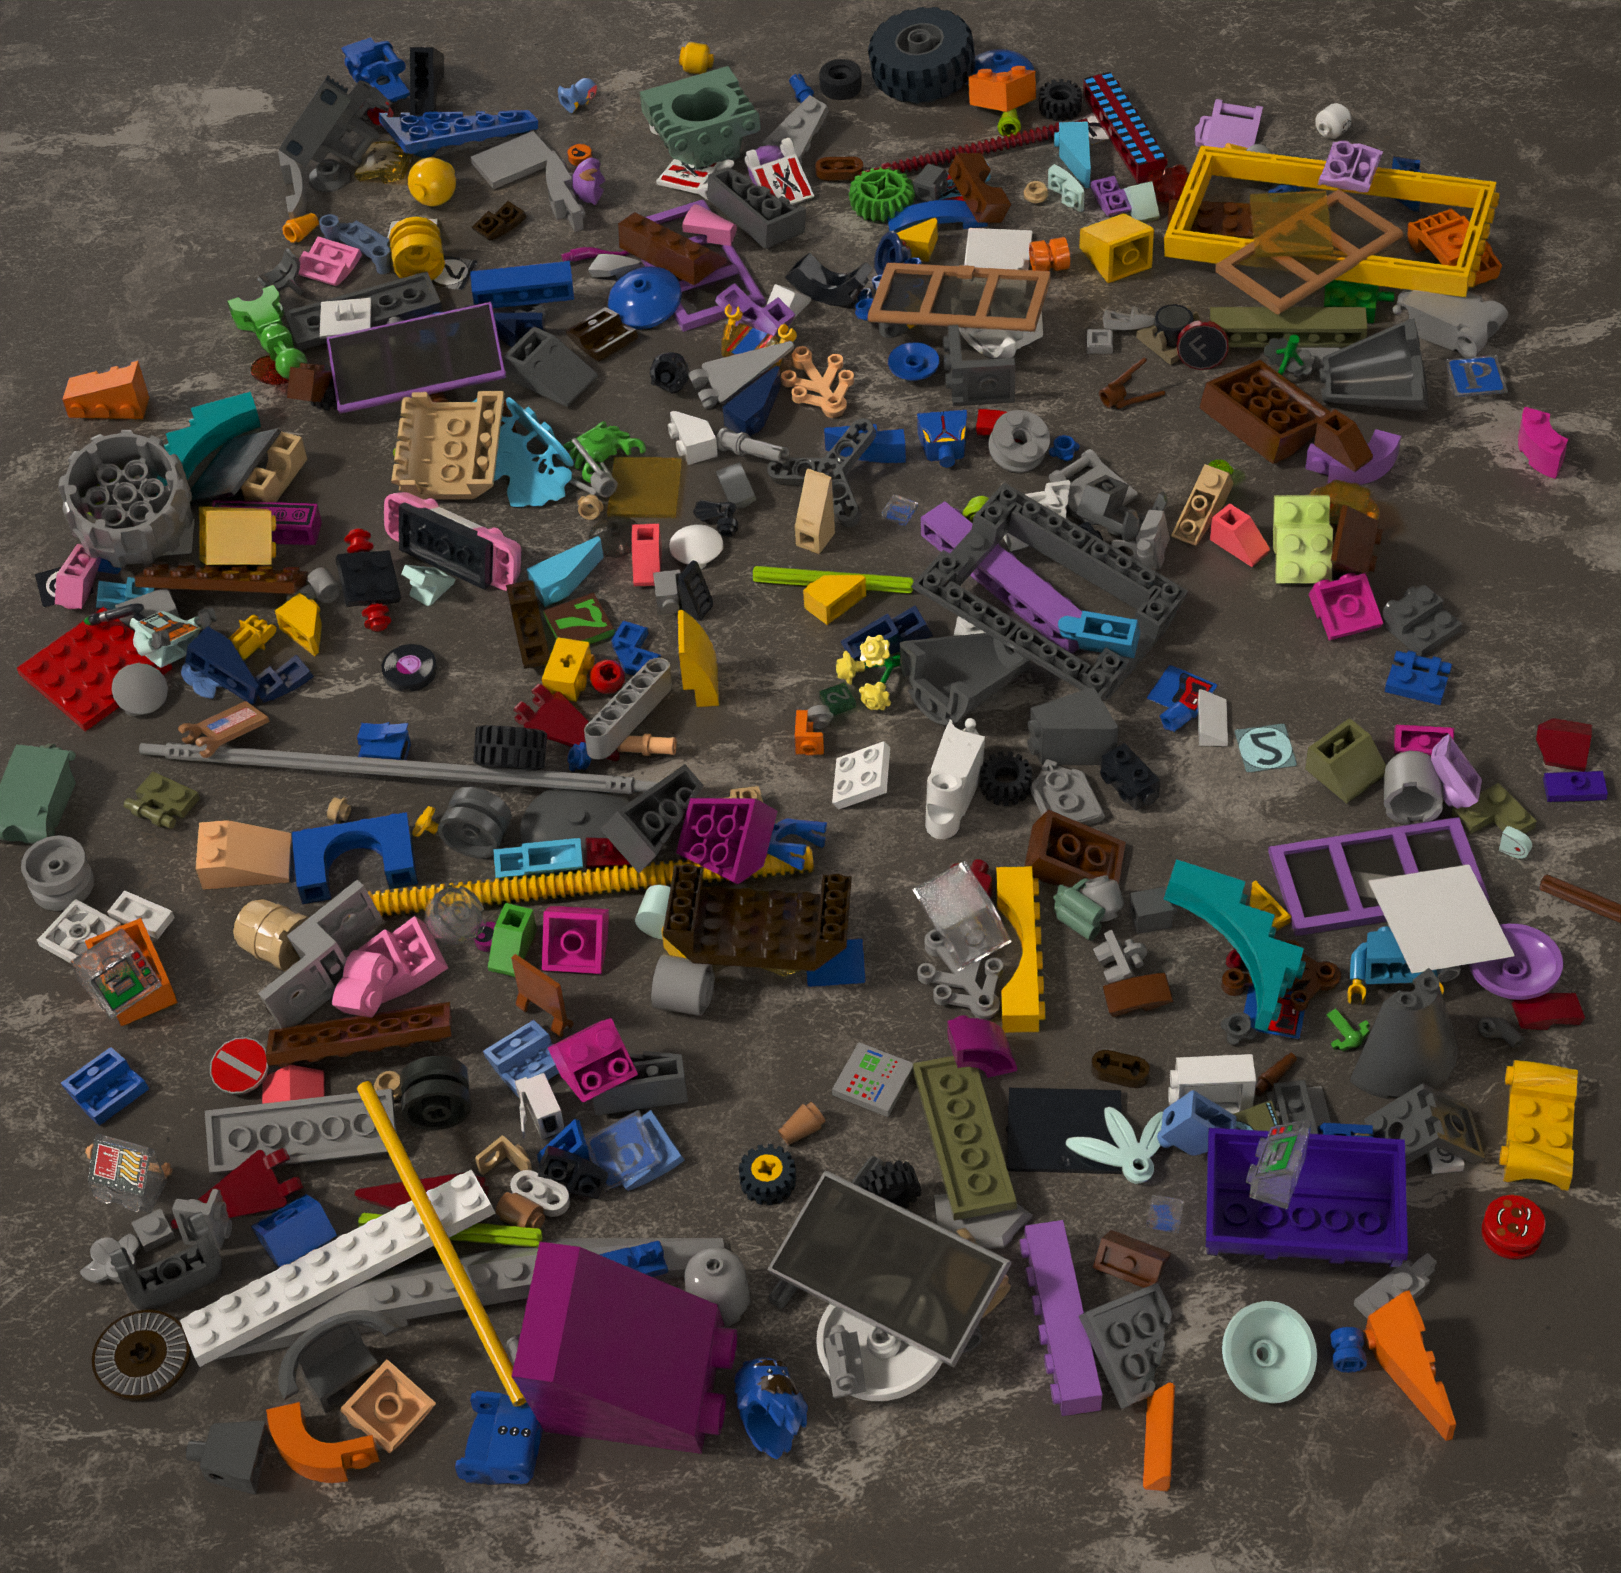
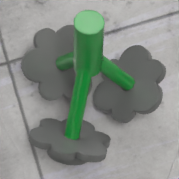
M1291 335L1288 341L1285 338L1278 340L1272 338L1269 341V345L1264 348V355L1268 357L1269 364L1279 366L1278 373L1285 377L1283 373L1286 366L1288 372L1293 373L1297 378L1301 377L1302 374L1309 375L1313 371L1312 365L1315 364L1316 359L1314 356H1311L1310 351L1303 350L1299 354L1296 353L1300 340L1297 335Z

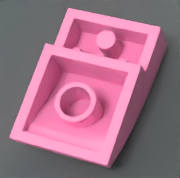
M416 916L393 933L384 929L357 949L359 951L382 954L393 962L392 976L386 987L382 990L381 1004L407 994L448 969L428 925Z

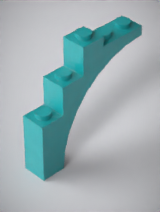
M251 391L192 407L193 418L189 419L190 427L166 433L168 444H165L164 447L169 455L176 454L179 457L188 480L199 463L228 439L261 427ZM158 475L156 479L160 480L163 486H168L167 480Z
M1176 859L1163 900L1183 907L1206 920L1223 934L1237 950L1249 970L1255 988L1257 1002L1255 1028L1267 1032L1271 1020L1277 1022L1282 1004L1277 1002L1278 997L1283 998L1286 988L1291 989L1295 978L1301 979L1306 965V962L1301 960L1304 948L1274 939L1277 928L1272 927V922L1275 914L1245 905L1248 895L1243 893L1246 881Z

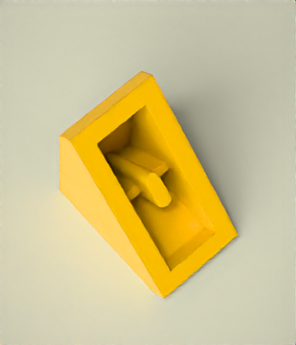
M936 218L897 232L899 238L909 244L912 258L917 257L921 261L929 262L938 240V220Z

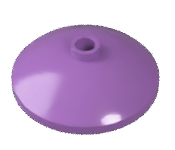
M1501 924L1500 927L1515 956L1469 964L1472 975L1486 990L1504 998L1524 1000L1539 997L1549 992L1558 983L1562 974L1563 958L1556 943L1540 930L1522 924Z

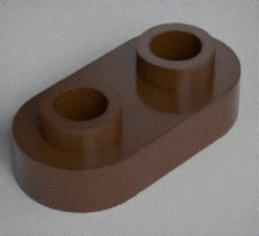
M853 156L823 157L816 162L815 170L816 176L825 181L855 180V176H859V172L864 171V165L860 158Z

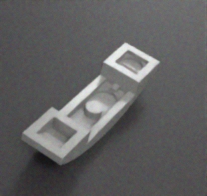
M278 151L284 183H293L295 195L286 196L289 218H297L305 215L307 209V197L301 172L293 159Z

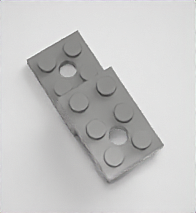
M358 880L345 888L340 894L287 935L300 960L258 993L280 1028L297 1026L333 997L338 982L343 978V970L347 960L343 953L384 921L364 885ZM350 915V918L346 922H344V920ZM299 991V994L292 999L294 994Z

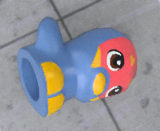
M590 78L579 80L575 85L572 84L571 88L559 86V101L568 112L573 113L579 105L589 104V101L596 95L597 86Z

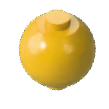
M435 157L424 158L416 162L408 175V188L411 195L419 203L426 206H439L447 202L452 197L456 188L455 170L452 165Z

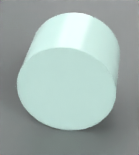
M653 885L646 890L635 918L636 925L641 931L658 939H663L661 930L665 922L670 887L665 885Z

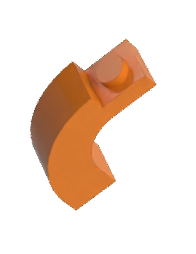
M300 1402L266 1409L269 1429L278 1452L292 1470L305 1478L324 1483L348 1481L347 1469H362L368 1467L371 1463L380 1462L378 1448L373 1435L337 1443H325L314 1439L307 1433L306 1418Z

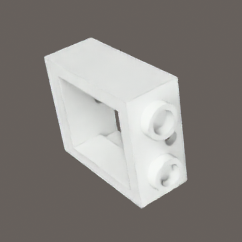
M1253 1055L1177 1057L1175 1070H1170L1169 1106L1194 1090L1232 1114L1253 1107L1256 1085Z

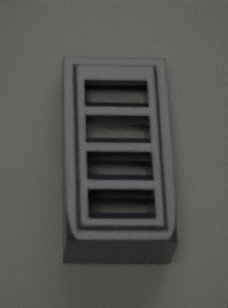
M692 560L678 577L682 610L691 617L701 621L713 607V600L698 562Z

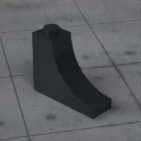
M410 47V115L423 117L425 112H436L438 86L440 80L444 78V54L434 47Z

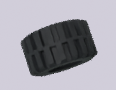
M478 726L475 731L473 762L480 766L527 770L545 768L547 733L539 729L522 727Z

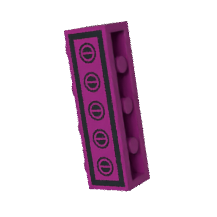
M214 500L212 507L271 510V515L276 517V530L272 531V542H275V544L316 545L322 524L318 504Z

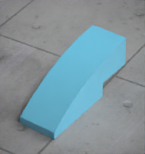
M580 838L523 843L522 847L493 849L495 876L500 881L504 880L505 877H508L509 880H512L514 876L522 879L523 875L531 878L532 874L541 877L542 873L550 876L552 872L559 874L562 871L568 872L583 868Z

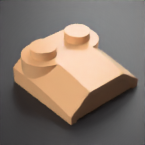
M386 1359L341 1407L340 1411L347 1417L353 1427L361 1429L367 1435H373L377 1444L388 1453H392L425 1419L436 1405V1402Z

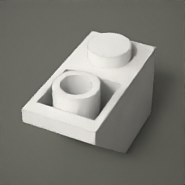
M677 411L670 412L671 423L668 424L670 437L672 439L676 438L679 456L684 455L688 465L718 457L716 437L708 421Z

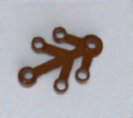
M1295 940L1285 941L1286 943L1301 947ZM1302 954L1301 960L1306 962V970H1304L1301 979L1295 978L1291 989L1286 988L1284 994L1285 997L1298 983H1308L1303 990L1292 992L1290 1006L1294 1010H1305L1308 1007L1309 1001L1320 990L1328 991L1339 984L1341 971L1335 964L1327 961L1316 962L1306 954ZM1237 968L1227 970L1222 976L1221 988L1230 996H1238L1244 992L1246 986H1254L1250 973H1243ZM1278 997L1277 1002L1279 1003L1283 998ZM1301 998L1304 1002H1297L1295 999Z

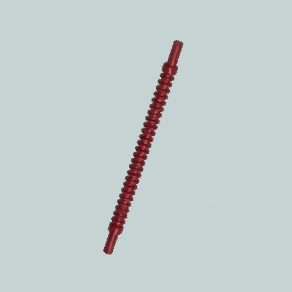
M1086 118L1074 122H1088ZM1059 122L1055 123V126L1050 124L1048 128L1046 126H1043L1042 129L1037 127L1036 131L1030 129L1029 132L1024 130L1023 134L1017 132L1016 135L1011 133L1010 137L1004 135L1003 138L998 136L997 140L991 138L990 141L985 139L984 143L978 141L976 145L972 142L971 146L965 144L964 148L959 145L958 149L952 147L951 151L946 148L945 152L939 150L938 154L933 151L931 155L926 153L925 157L919 155L918 158L913 156L912 160L906 158L905 161L900 159L899 163L893 161L892 164L889 162L882 163L881 168L888 169L890 167L892 171L899 169L901 173H905L906 170L910 173L912 169L918 171L919 167L924 169L927 164L938 166V163L943 165L945 161L951 163V160H954L957 153H981L983 155L986 152L990 154L991 150L995 153L997 149L1003 151L1004 147L1008 150L1010 146L1016 148L1017 144L1020 147L1023 143L1028 145L1030 141L1034 144L1036 140L1041 142L1042 138L1048 140L1049 137L1054 139V132H1059Z

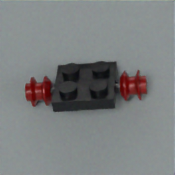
M361 528L353 529L344 538L345 543L350 545L347 548V553L337 554L335 559L346 607L368 605L362 611V616L368 618L364 623L365 628L371 629L374 632L382 631L391 623V618L385 615L388 613L389 608L383 604L399 603L401 600L390 550L370 552L374 548L373 543L368 541L371 538V533Z

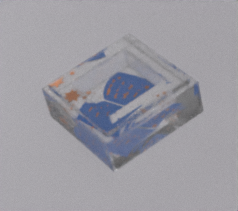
M893 494L881 511L882 518L906 526L917 511L918 503Z
M1152 1194L1147 1228L1179 1233L1184 1200Z

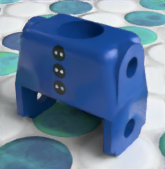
M485 1391L472 1393L470 1402L473 1411L478 1414L470 1430L465 1458L456 1461L455 1469L457 1476L468 1483L486 1485L528 1483L534 1475L543 1428L530 1406L526 1402L521 1406L515 1407L509 1396L502 1393Z

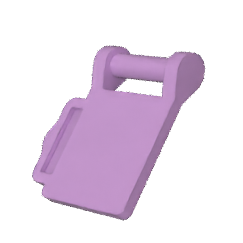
M1216 99L1212 117L1202 116L1199 124L1195 127V145L1197 147L1202 145L1224 148L1226 143H1231L1249 148L1255 144L1263 107L1256 106V108L1227 104L1223 103V100ZM1220 112L1253 118V120L1221 115Z

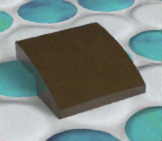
M606 307L566 330L568 337L581 350L598 362L638 339L636 329L622 323L619 313Z

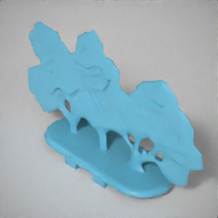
M508 397L506 404L513 416H502L501 419L505 424L500 428L494 481L498 480L502 475L510 477L507 496L512 507H524L526 505L543 506L548 500L558 501L560 498L565 497L564 487L572 480V472L566 467H554L552 456L554 454L569 467H572L574 462L566 449L555 438L552 428L546 422L540 425L535 412L531 408L523 409L517 402ZM516 420L530 432L528 435L522 436L511 430ZM536 437L547 450L543 454H532L527 450V442ZM540 457L537 462L532 461L533 458ZM543 459H546L544 462L547 465L544 473H539V464ZM552 468L554 473L549 475V470Z

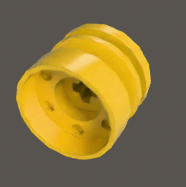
M409 217L397 222L389 235L392 262L396 275L401 279L427 271L431 281L436 279L443 272L445 266L441 236L437 225L423 217Z

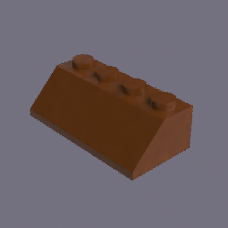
M636 212L618 223L619 248L656 267L670 271L676 277L694 286L727 263L726 258Z

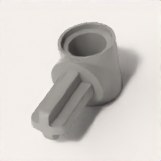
M320 567L309 574L306 586L299 589L295 594H288L286 599L289 601L298 593H301L307 599L330 603L339 597L341 587L327 568Z

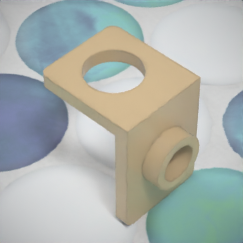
M503 1135L475 1158L481 1175L486 1174L505 1157L520 1171L532 1170V1166L526 1151L519 1144L514 1146ZM496 1151V1154L493 1157V1159L485 1163L487 1157L492 1152Z

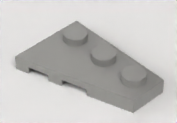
M809 95L763 141V146L776 145L780 148L781 141L790 138L801 165V158L805 152H808L813 135L818 133L829 112L827 105Z

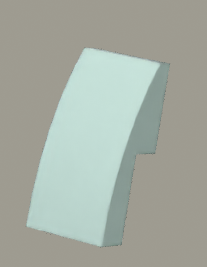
M1053 164L1048 169V188L1062 195L1061 203L1082 212L1084 210L1085 193L1083 187L1070 173Z

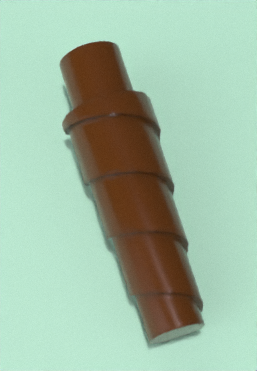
M1289 1053L1265 1073H1262L1256 1082L1255 1094L1261 1096L1266 1090L1271 1091L1274 1083L1279 1082L1297 1061V1057L1293 1053Z

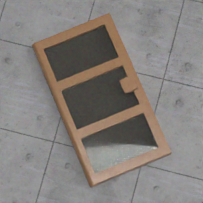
M1338 189L1217 263L1216 273L1278 315L1351 270L1362 260H1366L1367 257L1375 255L1403 237V232L1400 228ZM1345 257V259H1343L1342 261L1336 260L1338 258Z
M887 263L868 313V322L944 327L958 325L961 328L1035 332L1051 282V271L979 268L968 265L942 266Z

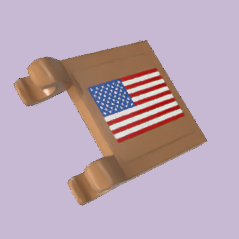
M244 701L200 723H184L179 726L178 730L180 733L190 730V734L182 738V741L186 744H192L195 741L198 747L207 744V748L204 751H200L199 754L204 758H208L215 753L220 745L270 721L265 714L247 701ZM202 732L208 736L198 738Z

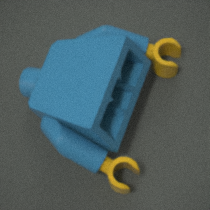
M1381 927L1378 931L1367 933V942L1361 943L1352 953L1350 980L1353 981V984L1348 988L1347 1000L1349 1004H1351V996L1354 993L1362 996V1005L1365 1003L1366 988L1362 985V981H1365L1366 984L1413 983V979L1422 973H1411L1390 927ZM1432 970L1436 977H1438L1437 970ZM1439 982V986H1440L1441 992H1442V994H1443V992H1444V987H1443V985Z

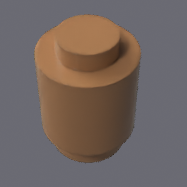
M505 1193L496 1206V1215L500 1216L502 1222L510 1226L540 1229L545 1220L543 1207L518 1193Z

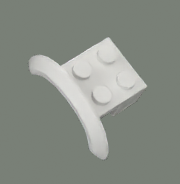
M1008 290L993 298L990 306L991 317L1026 319L1030 302L1012 290ZM953 299L951 301V314L964 315L962 305ZM1042 311L1035 332L958 328L965 340L979 353L990 359L1012 358L1017 349L1043 337Z

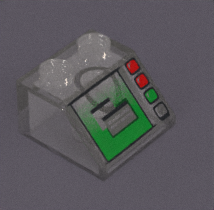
M123 928L70 961L79 983L110 1019L162 986L161 981L140 948Z
M1301 1120L1271 1127L1267 1139H1260L1256 1151V1157H1259L1257 1166L1251 1164L1246 1183L1251 1184L1250 1198L1288 1209L1306 1158L1311 1121Z

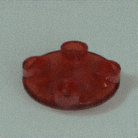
M1180 164L1173 166V168H1165L1163 171L1153 169L1148 173L1146 183L1152 181L1157 201L1169 203V200L1180 199L1189 173L1187 168Z

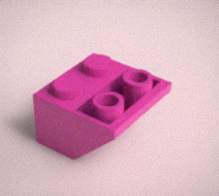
M612 1018L599 1021L547 1047L561 1077L582 1102L638 1075Z

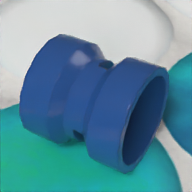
M1342 1327L1330 1334L1331 1345L1335 1349L1333 1365L1336 1370L1347 1373L1357 1372L1367 1366L1366 1353L1362 1350L1365 1342L1361 1329Z

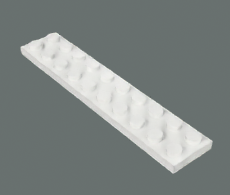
M472 1170L457 1175L452 1180L426 1192L448 1237L495 1214L490 1201ZM411 1200L376 1219L368 1221L365 1225L339 1236L336 1240L310 1251L307 1255L292 1263L283 1265L276 1271L250 1282L245 1287L221 1297L214 1303L192 1312L181 1319L180 1322L194 1358L199 1367L434 1246Z

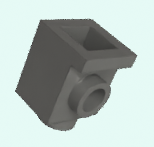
M931 164L926 165L913 181L916 201L928 202L939 200L938 198L941 194L945 193L948 186V181L946 180L948 172L944 168Z

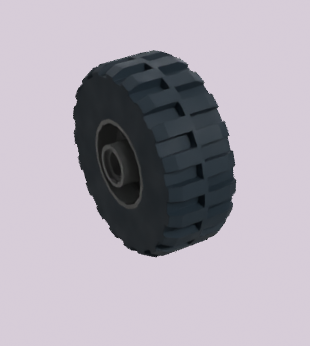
M917 7L914 10H904L898 15L894 14L885 23L882 22L878 26L868 46L871 72L876 86L890 98L894 97L901 102L908 101L919 104L926 101L927 103L934 102L939 98L944 99L951 93L960 90L963 84L968 82V77L972 75L976 65L974 42L970 27L959 15L955 16L952 11H944L938 7Z

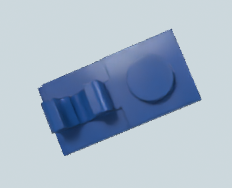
M660 1241L599 1254L651 1277L668 1273V1267L664 1260V1250Z

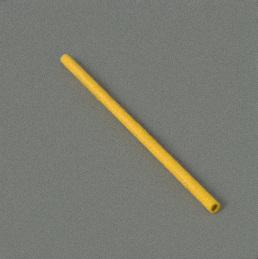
M370 1081L361 1083L357 1087V1091L513 1406L518 1407L525 1404L527 1401L512 1378L513 1365Z

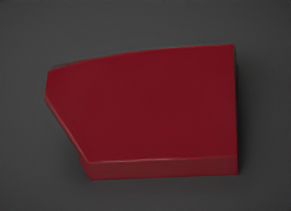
M1556 718L1539 724L1536 742L1543 755L1544 764L1585 772L1592 737V725Z

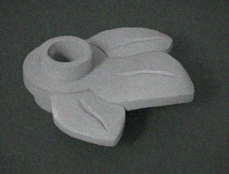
M127 1234L119 1242L109 1237L96 1240L90 1249L93 1261L80 1271V1274L84 1279L94 1283L108 1278L122 1283L109 1253L121 1247L125 1248L135 1271H137V1261L134 1256L140 1245L138 1239L132 1234Z

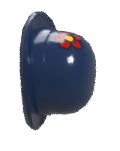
M888 231L881 238L876 249L874 268L877 275H883L887 263H903L905 260L912 258L909 244L900 239L894 231Z

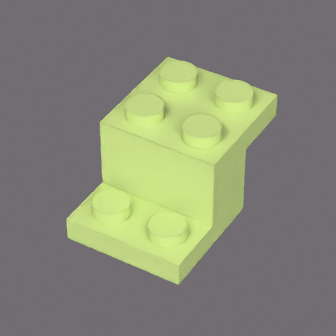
M1274 495L1273 551L1276 554V583H1317L1325 579H1329L1332 582L1333 528L1329 524V495Z

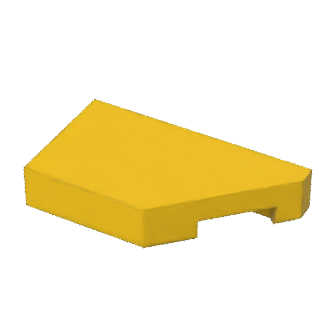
M1256 880L1252 882L1249 906L1275 914L1272 927L1277 928L1276 931L1291 922V915Z

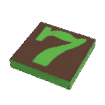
M594 592L543 611L544 618L556 640L559 637L592 644L615 635L614 628Z

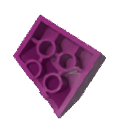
M690 798L676 853L739 884L764 867L778 811L756 798Z

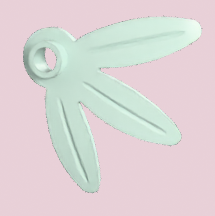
M1112 1107L1105 1108L1106 1125L1119 1149L1107 1142L1094 1138L1071 1137L1066 1140L1067 1147L1075 1153L1103 1164L1122 1167L1123 1174L1128 1181L1134 1184H1141L1148 1181L1154 1172V1164L1150 1158L1161 1146L1157 1135L1161 1131L1163 1112L1157 1113L1150 1119L1143 1130L1140 1142L1137 1143L1135 1133L1127 1119ZM1133 1164H1140L1144 1169L1137 1170Z

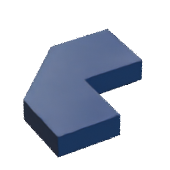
M622 621L611 639L612 647L624 672L634 676L646 662L654 658H661V655L640 649L649 634L647 627Z

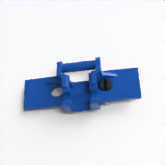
M370 37L341 48L346 56L344 59L345 65L356 83L359 81L369 83L393 103L410 96L409 90L398 76V74L406 69V64L397 57L389 41L375 43Z

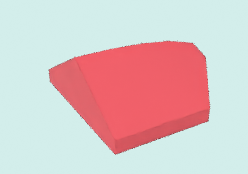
M288 1065L267 1075L262 1082V1104L325 1096V1074L322 1070Z

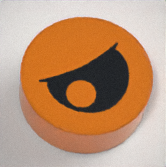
M585 144L573 145L567 152L569 162L575 166H578L588 158H592L591 148Z

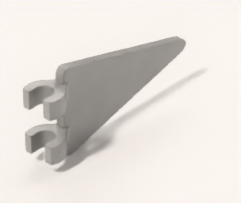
M792 341L705 362L702 364L703 369L689 372L688 375L695 390L703 388L708 382L712 389H704L698 392L705 410L715 406L718 401L720 404H725L794 349V344Z

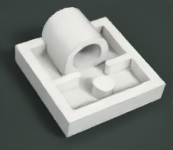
M884 741L836 759L832 804L838 810L887 793L890 747Z

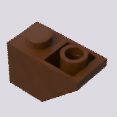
M300 363V367H290L287 398L321 402L333 377L332 371H326L325 365Z
M1334 409L1317 422L1314 445L1353 472L1358 471L1373 459V454L1356 422L1338 410Z

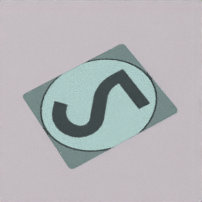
M1285 724L1234 731L1246 772L1297 765Z

